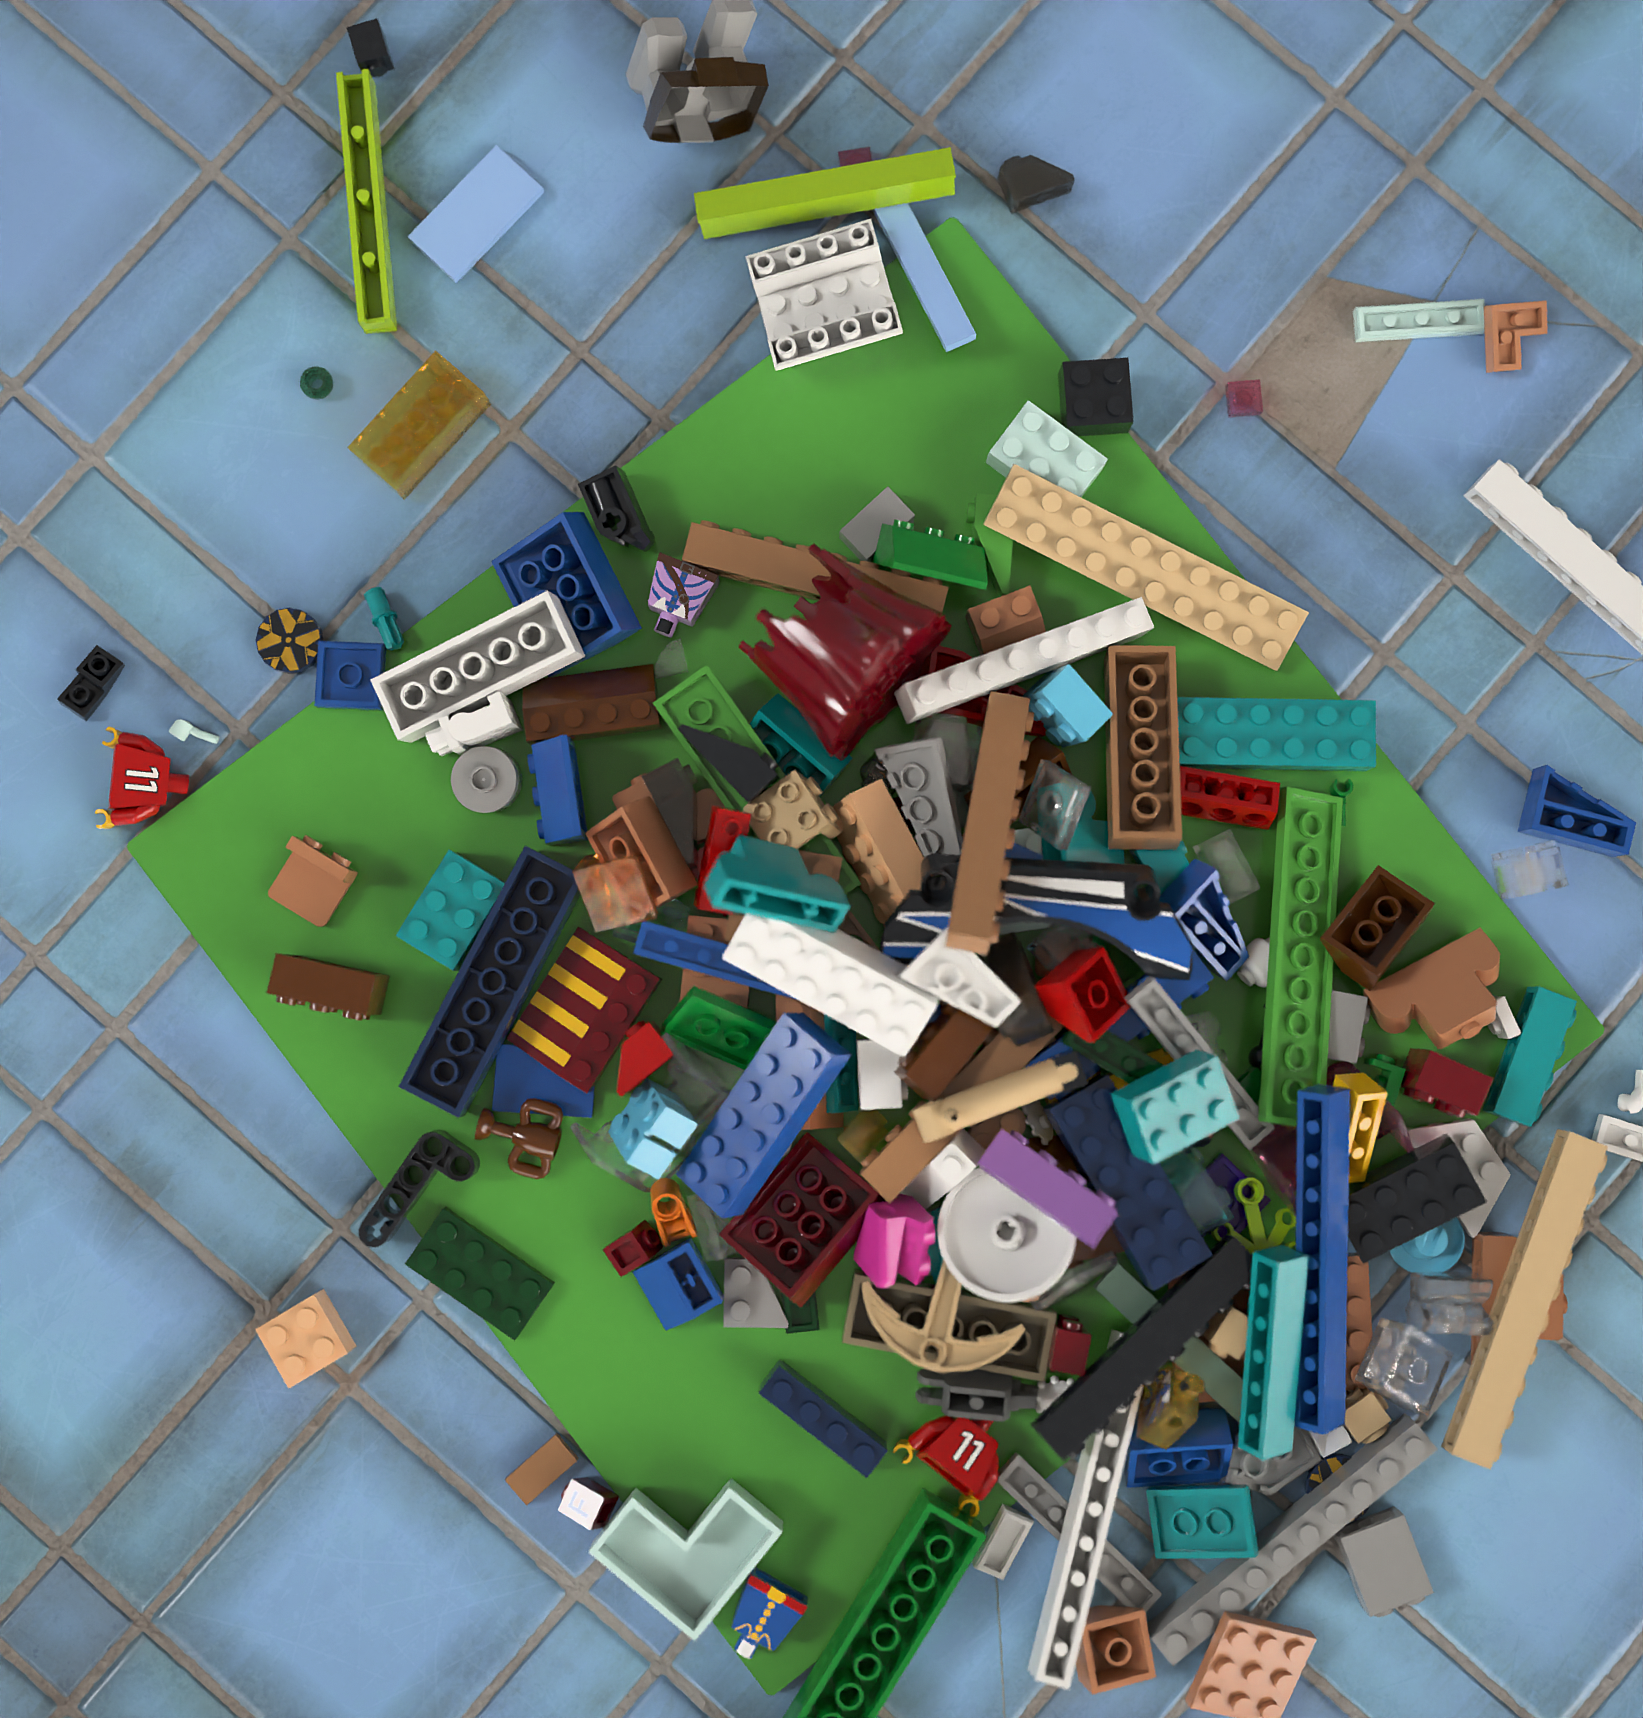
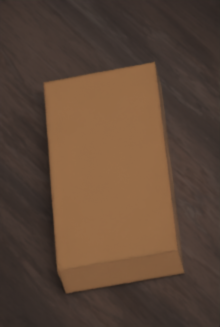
M556 1433L505 1478V1481L527 1506L577 1462L579 1458L561 1436Z

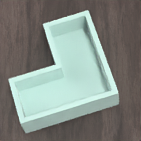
M732 1478L729 1479L688 1531L640 1490L635 1488L595 1537L588 1552L695 1641L783 1532V1521Z

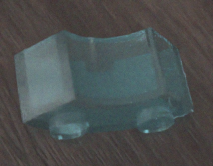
M1185 1147L1159 1161L1203 1238L1234 1218L1228 1207L1232 1200L1222 1185L1215 1186L1202 1166L1205 1160L1198 1148Z

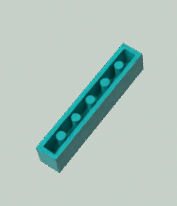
M1284 1245L1254 1251L1252 1258L1238 1447L1261 1460L1292 1452L1308 1256Z

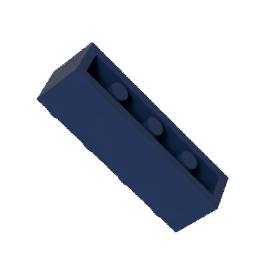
M779 1359L760 1384L759 1394L866 1478H868L888 1451L887 1442L783 1360Z

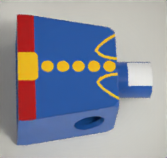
M754 1567L746 1578L732 1619V1628L741 1633L734 1646L735 1651L748 1659L753 1657L759 1644L774 1651L806 1611L808 1597Z

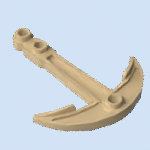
M944 1259L922 1330L899 1321L900 1315L881 1300L868 1281L862 1283L863 1300L873 1327L890 1349L913 1365L927 1370L944 1373L976 1369L997 1360L1009 1351L1026 1330L1021 1324L1001 1334L978 1337L976 1342L953 1339L952 1330L962 1284L950 1272ZM934 1347L938 1352L937 1358L934 1360L928 1359L925 1355L926 1348Z

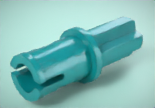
M382 587L371 588L365 592L364 598L373 615L372 624L378 627L385 647L388 650L400 649L404 643V638L396 622L398 615L391 609L384 589Z

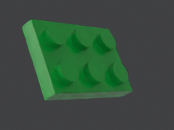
M693 985L662 1023L660 1034L746 1070L777 1022Z

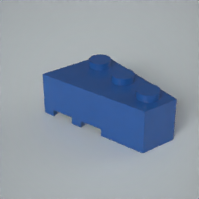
M1549 765L1532 770L1517 832L1610 857L1629 855L1636 826L1634 820L1603 800H1597L1582 790L1583 787L1575 782L1571 783L1557 774L1556 770Z
M1195 858L1160 895L1159 903H1169L1192 941L1193 950L1207 969L1223 980L1228 981L1249 958V954L1237 922L1233 921L1228 908L1230 903L1227 896L1221 890L1218 881L1220 876L1217 869Z

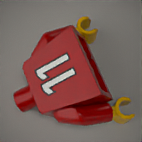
M113 727L106 728V731L114 734V739L111 742L102 741V744L114 749L108 809H97L95 811V814H104L106 821L103 825H96L97 828L110 829L119 825L137 824L156 815L160 810V806L166 805L167 792L187 794L189 775L169 773L171 758L165 757L164 750L145 735L121 732Z
M943 1415L925 1422L908 1437V1440H899L893 1449V1453L899 1448L908 1450L909 1455L902 1459L901 1463L903 1464L911 1461L914 1450H919L916 1456L962 1493L958 1500L959 1510H962L966 1503L974 1504L970 1509L971 1517L978 1515L979 1501H983L998 1481L999 1456L996 1451L999 1444L986 1433L994 1421Z

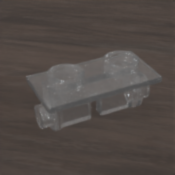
M697 1194L687 1196L705 1262L713 1259L714 1261L726 1258L727 1255L737 1253L731 1245L719 1236L729 1223V1219L720 1218Z

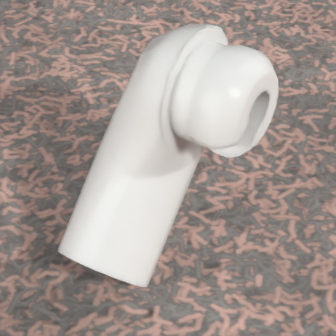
M1636 1070L1635 1088L1631 1095H1619L1618 1108L1621 1111H1629L1630 1114H1634L1643 1108V1070Z

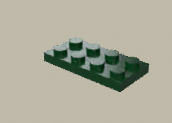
M447 1207L441 1210L405 1263L406 1266L514 1341L555 1284L551 1279Z

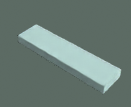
M1484 299L1356 307L1353 310L1355 342L1484 334L1485 302Z

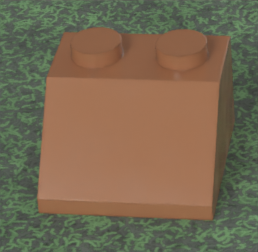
M1031 586L968 609L965 616L980 655L1046 632L1043 617Z
M1103 1605L1089 1608L1076 1659V1667L1079 1681L1092 1695L1156 1678L1146 1615L1143 1608Z

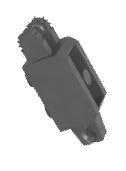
M920 1369L917 1372V1379L922 1385L943 1388H919L916 1391L915 1398L921 1404L942 1406L941 1412L950 1417L1003 1422L1010 1419V1411H1018V1408L1036 1409L1037 1386L1023 1384L1021 1380L1014 1379L1012 1375L981 1369L944 1373Z

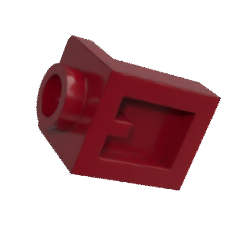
M643 1220L632 1230L617 1238L602 1250L620 1277H623L650 1260L663 1248V1244L659 1240L658 1233L646 1220Z

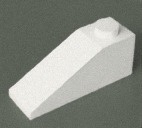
M962 1129L900 1194L912 1196L924 1209H927L952 1190L978 1166V1161L985 1153V1150Z

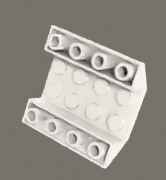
M871 219L746 256L776 371L903 334Z

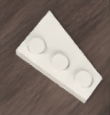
M948 927L945 928L901 972L898 978L994 1027H998L1021 1001L973 952L945 947Z

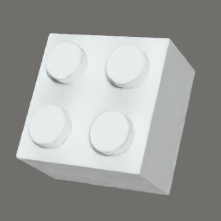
M856 1039L859 1106L861 1110L902 1108V1100L908 1099V1086L894 1073L899 1067L898 1060L901 1055L872 1039Z

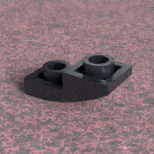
M96 645L75 669L78 675L57 698L58 702L87 722L116 682L125 666L124 663Z

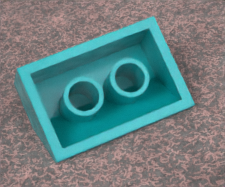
M779 693L759 709L749 723L785 776L796 770L807 779L810 776L813 777L823 792L819 797L826 792L853 759L849 755L840 761L834 755L830 756L803 715Z

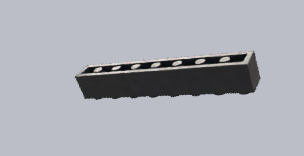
M1225 1235L1210 1249L1212 1256L1192 1267L1085 1371L1084 1376H1079L1030 1424L1063 1461L1069 1457L1070 1459L1077 1457L1086 1447L1084 1442L1093 1433L1098 1435L1111 1423L1110 1416L1118 1409H1126L1135 1400L1136 1395L1134 1393L1143 1384L1148 1386L1153 1383L1161 1373L1159 1369L1168 1360L1173 1362L1185 1351L1183 1345L1192 1336L1197 1338L1202 1335L1210 1326L1208 1321L1217 1312L1222 1314L1234 1303L1232 1297L1241 1288L1243 1290L1250 1288L1253 1256L1235 1236Z

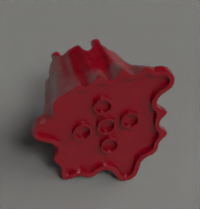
M812 544L808 548L809 553L819 560L830 573V576L817 575L811 580L821 596L820 600L811 604L802 596L798 599L794 607L806 619L793 615L786 621L773 616L765 608L761 609L756 615V620L766 627L773 646L760 640L754 645L753 649L742 640L738 648L748 655L755 665L800 711L829 755H834L842 761L850 755L874 724L881 723L893 709L899 706L894 693L903 684L916 680L919 677L923 663L946 638L952 624L945 619V615L940 611L894 591L829 551L821 549L816 544Z

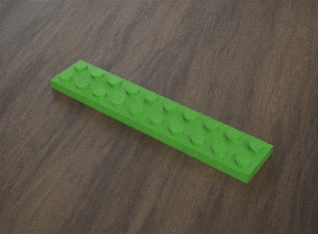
M1288 786L1280 788L1258 1122L1297 1127L1298 1090L1318 1084L1326 1085L1333 958L1320 941V938L1336 919L1343 798Z

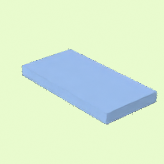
M496 145L408 235V239L451 280L457 283L544 193V189Z

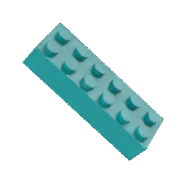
M1177 697L1180 766L1196 769L1367 771L1376 767V700Z

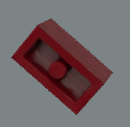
M1059 1314V1318L1056 1319L1047 1365L1050 1370L1079 1376L1085 1375L1092 1335L1085 1328L1084 1324L1079 1322V1318Z

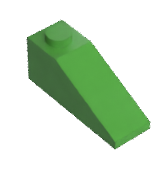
M977 493L974 503H968L967 523H972V535L975 538L976 545L985 548L986 569L998 597L1009 594L1013 539L983 525L997 495Z

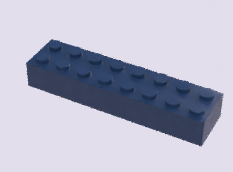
M524 846L398 1087L458 1118L466 1115L589 878Z

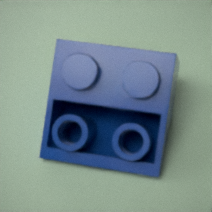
M691 1237L633 1271L665 1331L698 1317L722 1303L724 1299L723 1292Z

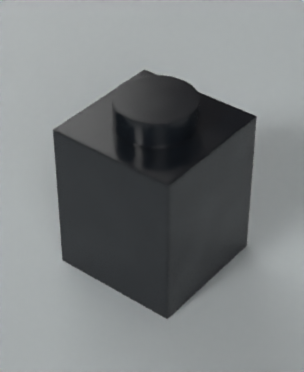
M378 18L346 27L361 72L363 69H368L372 77H380L385 75L387 71L395 69L385 34Z

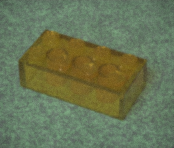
M435 350L347 448L363 465L405 500L491 404L486 394Z

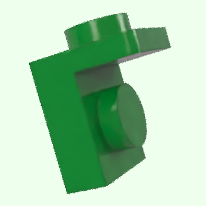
M1377 1054L1376 1059L1366 1057L1364 1064L1382 1070L1381 1074L1377 1075L1373 1081L1387 1092L1384 1106L1394 1108L1406 1069L1396 1066L1397 1059L1382 1054Z

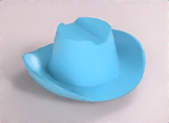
M1456 1217L1390 1250V1254L1400 1267L1411 1273L1432 1275L1444 1272L1454 1266L1462 1255L1465 1245L1462 1225Z

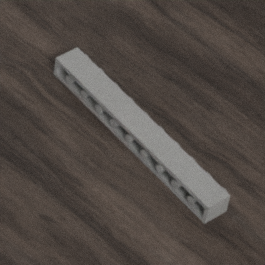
M1404 1413L1387 1427L1386 1432L1381 1437L1367 1443L1309 1494L1306 1493L1256 1534L1258 1547L1256 1558L1225 1559L1149 1621L1147 1627L1151 1640L1171 1665L1174 1666L1216 1631L1224 1611L1239 1613L1438 1449L1418 1424Z

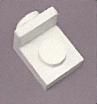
M1493 996L1497 1001L1496 1019L1488 1024L1490 1031L1494 1035L1497 1034L1498 1038L1505 1039L1521 1034L1505 996Z

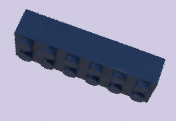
M1098 1074L1088 1080V1084L1073 1089L1063 1098L1056 1099L1042 1109L1081 1177L1086 1181L1088 1189L1094 1194L1099 1190L1115 1202L1113 1208L1117 1210V1217L1110 1227L1144 1286L1155 1291L1212 1256V1253L1160 1163L1151 1164L1133 1156L1111 1093L1117 1091L1109 1075Z

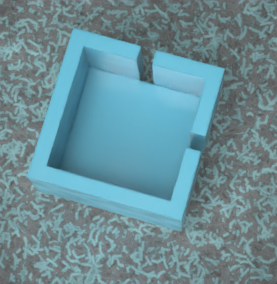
M1070 664L1045 673L1022 696L1030 698L1028 711L1034 712L1033 720H1041L1044 723L1043 727L1046 729L1045 734L1048 739L1062 748L1087 741L1113 715Z
M646 1077L642 1085L633 1091L630 1101L622 1113L613 1119L608 1133L626 1163L659 1179L676 1156V1153L652 1140L651 1137L655 1135L681 1149L698 1123L686 1109V1106L677 1094Z

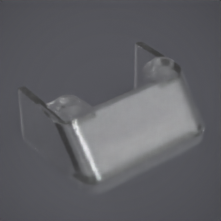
M666 1032L662 1039L674 1054L668 1064V1072L675 1080L667 1089L680 1097L698 1125L681 1149L655 1135L651 1137L652 1140L676 1153V1156L659 1179H670L680 1169L732 1091L696 1052ZM612 1121L605 1123L595 1134L575 1122L570 1126L591 1162L643 1192H650L651 1186L655 1181L659 1180L626 1163L608 1133Z

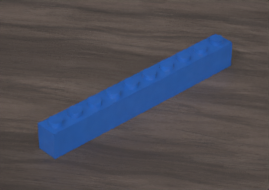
M1318 1084L1298 1090L1296 1251L1308 1256L1294 1427L1325 1435L1345 1424L1350 1089Z

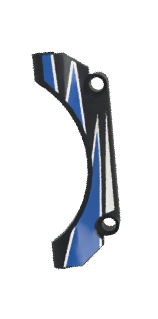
M933 853L922 860L920 890H909L885 922L884 933H881V953L903 965H909L948 927L961 855ZM1004 857V859L1010 860V868L1007 881L1001 880L999 890L1005 891V899L1002 912H995L994 922H999L1000 925L1041 922L1077 928L1115 945L1132 958L1148 977L1190 980L1192 973V941L1169 903H1159L1160 890L1156 873L1149 865ZM936 872L943 874L939 877L930 876V874ZM1140 884H1148L1146 887L1143 888L1137 887Z

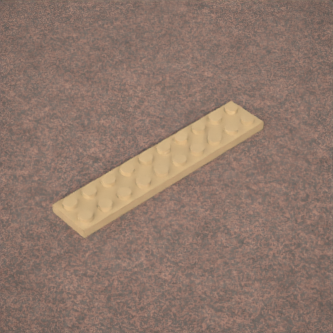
M1016 464L1012 465L983 525L1133 600L1142 597L1145 606L1275 671H1278L1309 612Z

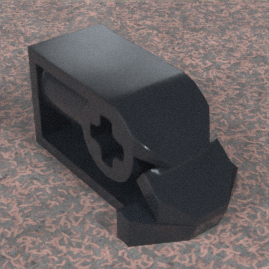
M615 465L578 483L596 528L601 535L625 547H629V544L643 551H648L653 546L655 536L649 529L624 470ZM618 518L621 521L617 523L618 529L614 530L612 527L615 526V519Z

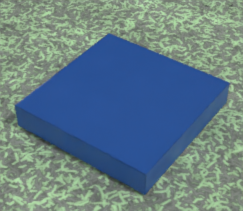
M318 641L314 706L317 708L383 710L371 679L385 673V644Z

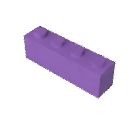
M1001 1129L978 1161L980 1169L1094 1249L1117 1217V1210L1113 1208L1115 1202L1099 1190L1096 1194L1084 1187L1086 1181L1073 1171L1069 1170L1065 1174L1055 1167L1058 1162L1046 1152L1040 1150L1037 1154L1028 1148L1029 1141L1018 1132L1012 1130L1009 1134Z

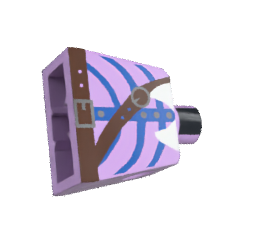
M660 552L648 599L649 609L660 614L654 631L672 638L678 621L693 626L720 583L718 575Z

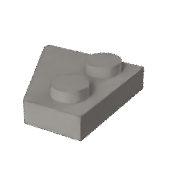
M725 1257L723 1327L788 1328L787 1318L769 1280L744 1257Z

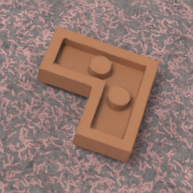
M1547 300L1484 306L1486 373L1521 369L1520 337L1548 334Z

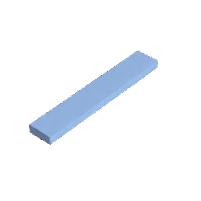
M905 203L872 209L945 351H951L975 340L976 333L909 204Z

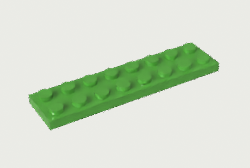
M706 665L654 701L653 704L724 806L743 811L745 805L748 804L745 799L690 743L678 728L682 724L751 748L759 756L766 752L775 763L776 761L710 667ZM780 767L774 770L780 778L770 787L786 777ZM749 825L747 837L759 839L751 825ZM821 833L797 849L842 857L833 842ZM843 858L839 885L844 894L847 895L860 886L861 882Z

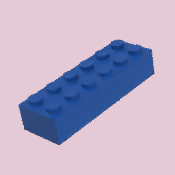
M783 1013L676 1175L720 1218L743 1215L851 1057V1054L805 1013Z

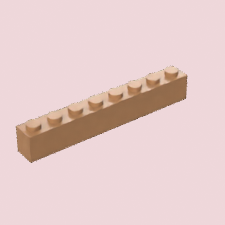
M702 520L700 524L691 523L682 557L683 562L721 577L802 596L815 601L820 600L821 596L811 580L817 575L830 576V573L819 560L809 553V546L796 545V548L784 546L783 541L777 538L764 537V540L751 537L752 534L748 531L736 528L732 529V532L721 530L718 524ZM832 553L835 556L847 562V557L837 553ZM860 561L859 564L847 562L894 591L942 613L948 587L942 586L943 582L941 580L931 577H924L923 580L911 578L909 572L899 569H892L891 572L879 570L877 564L868 561Z
M990 691L945 947L987 955L990 943H997L1000 923L994 922L995 912H1002L1005 899V891L999 890L1001 880L1007 881L1010 868V860L1004 859L1006 849L1012 850L1015 830L1009 829L1010 820H1017L1020 800L1014 799L1015 789H1022L1025 770L1019 769L1020 760L1026 761L1030 741L1024 740L1025 731L1031 732L1034 712L1028 711L1030 698Z
M1034 986L1027 993L1031 998L1022 1007L1018 1005L1005 1018L1007 1022L998 1031L995 1028L992 1029L981 1043L984 1046L975 1055L972 1054L938 1099L1021 1070L1064 1027V1025L1049 1016ZM921 1100L915 1107L924 1104L925 1102ZM911 1110L908 1115L912 1119L903 1128L897 1124L884 1138L888 1143L879 1152L874 1148L863 1158L860 1163L864 1167L860 1170V1174L890 1203L963 1128L943 1138L925 1143Z

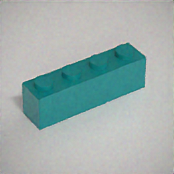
M1539 986L1527 987L1515 1019L1521 1034L1508 1039L1482 1111L1528 1127H1532L1533 1122L1539 1119L1542 1112V1104L1540 1102L1544 1091H1547L1553 1082V1066L1565 1049V1041H1563L1567 1028L1573 1025L1577 1012L1574 1010L1577 1003L1576 1000Z

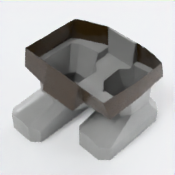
M753 0L711 1L693 49L695 59L687 66L685 71H680L687 41V33L678 17H652L642 24L626 77L630 88L634 92L643 95L647 110L643 128L650 140L666 143L715 142L750 131L769 86L765 64L749 63L743 51L757 16ZM722 118L721 120H719V121H717V122H710V121H713V120H717V119Z

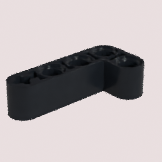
M434 1130L423 1134L362 1221L358 1234L361 1242L368 1247H378L388 1242L400 1228L438 1171L454 1181H465L478 1172L480 1168L478 1155L445 1131ZM431 1137L438 1138L442 1143V1151L439 1155L432 1154L428 1149V1141ZM458 1156L466 1157L469 1160L470 1169L467 1174H462L456 1170L455 1161ZM412 1165L420 1167L423 1172V1178L420 1183L413 1182L408 1175ZM393 1193L400 1195L404 1201L401 1211L394 1210L390 1206L389 1199ZM384 1217L389 1218L380 1228L381 1235L375 1237L373 1235L375 1229L372 1226L380 1223Z

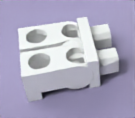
M499 691L487 696L490 703L487 707L470 714L461 712L455 714L452 718L448 715L439 718L441 727L425 733L432 752H438L440 756L452 752L462 755L470 748L485 746L522 731L523 729L512 701Z

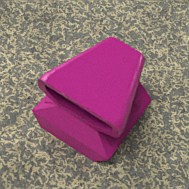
M899 1193L890 1203L878 1202L869 1204L854 1249L853 1260L878 1288L892 1286L895 1283L897 1273L917 1286L929 1274L931 1268L928 1251L929 1246L935 1240L933 1217L910 1195Z

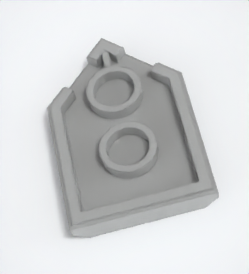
M1294 1427L1292 1452L1267 1460H1261L1239 1448V1433H1237L1226 1482L1234 1485L1248 1484L1250 1490L1272 1495L1321 1462L1322 1458L1307 1430Z

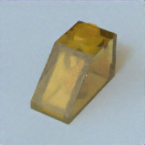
M871 1109L870 1111L860 1110L836 1134V1139L862 1163L889 1132L884 1127L888 1121L877 1109Z

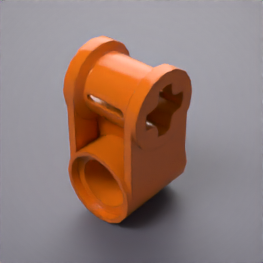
M669 1178L655 1181L650 1190L651 1205L663 1245L665 1247L671 1246V1242L687 1236L692 1238L698 1237L692 1214L686 1206L677 1182ZM663 1197L673 1198L668 1202L660 1201V1199Z

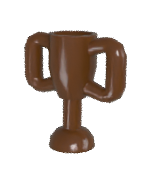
M538 1098L527 1099L521 1105L520 1123L516 1126L495 1121L490 1109L483 1108L477 1123L475 1140L486 1139L490 1134L512 1139L514 1147L508 1157L510 1170L515 1174L533 1179L545 1178L550 1172L551 1160H554L561 1140L562 1128L559 1127L564 1117L562 1108L556 1103ZM530 1111L552 1116L553 1119L549 1124L531 1122ZM524 1151L530 1155L540 1157L541 1166L519 1161L518 1158Z

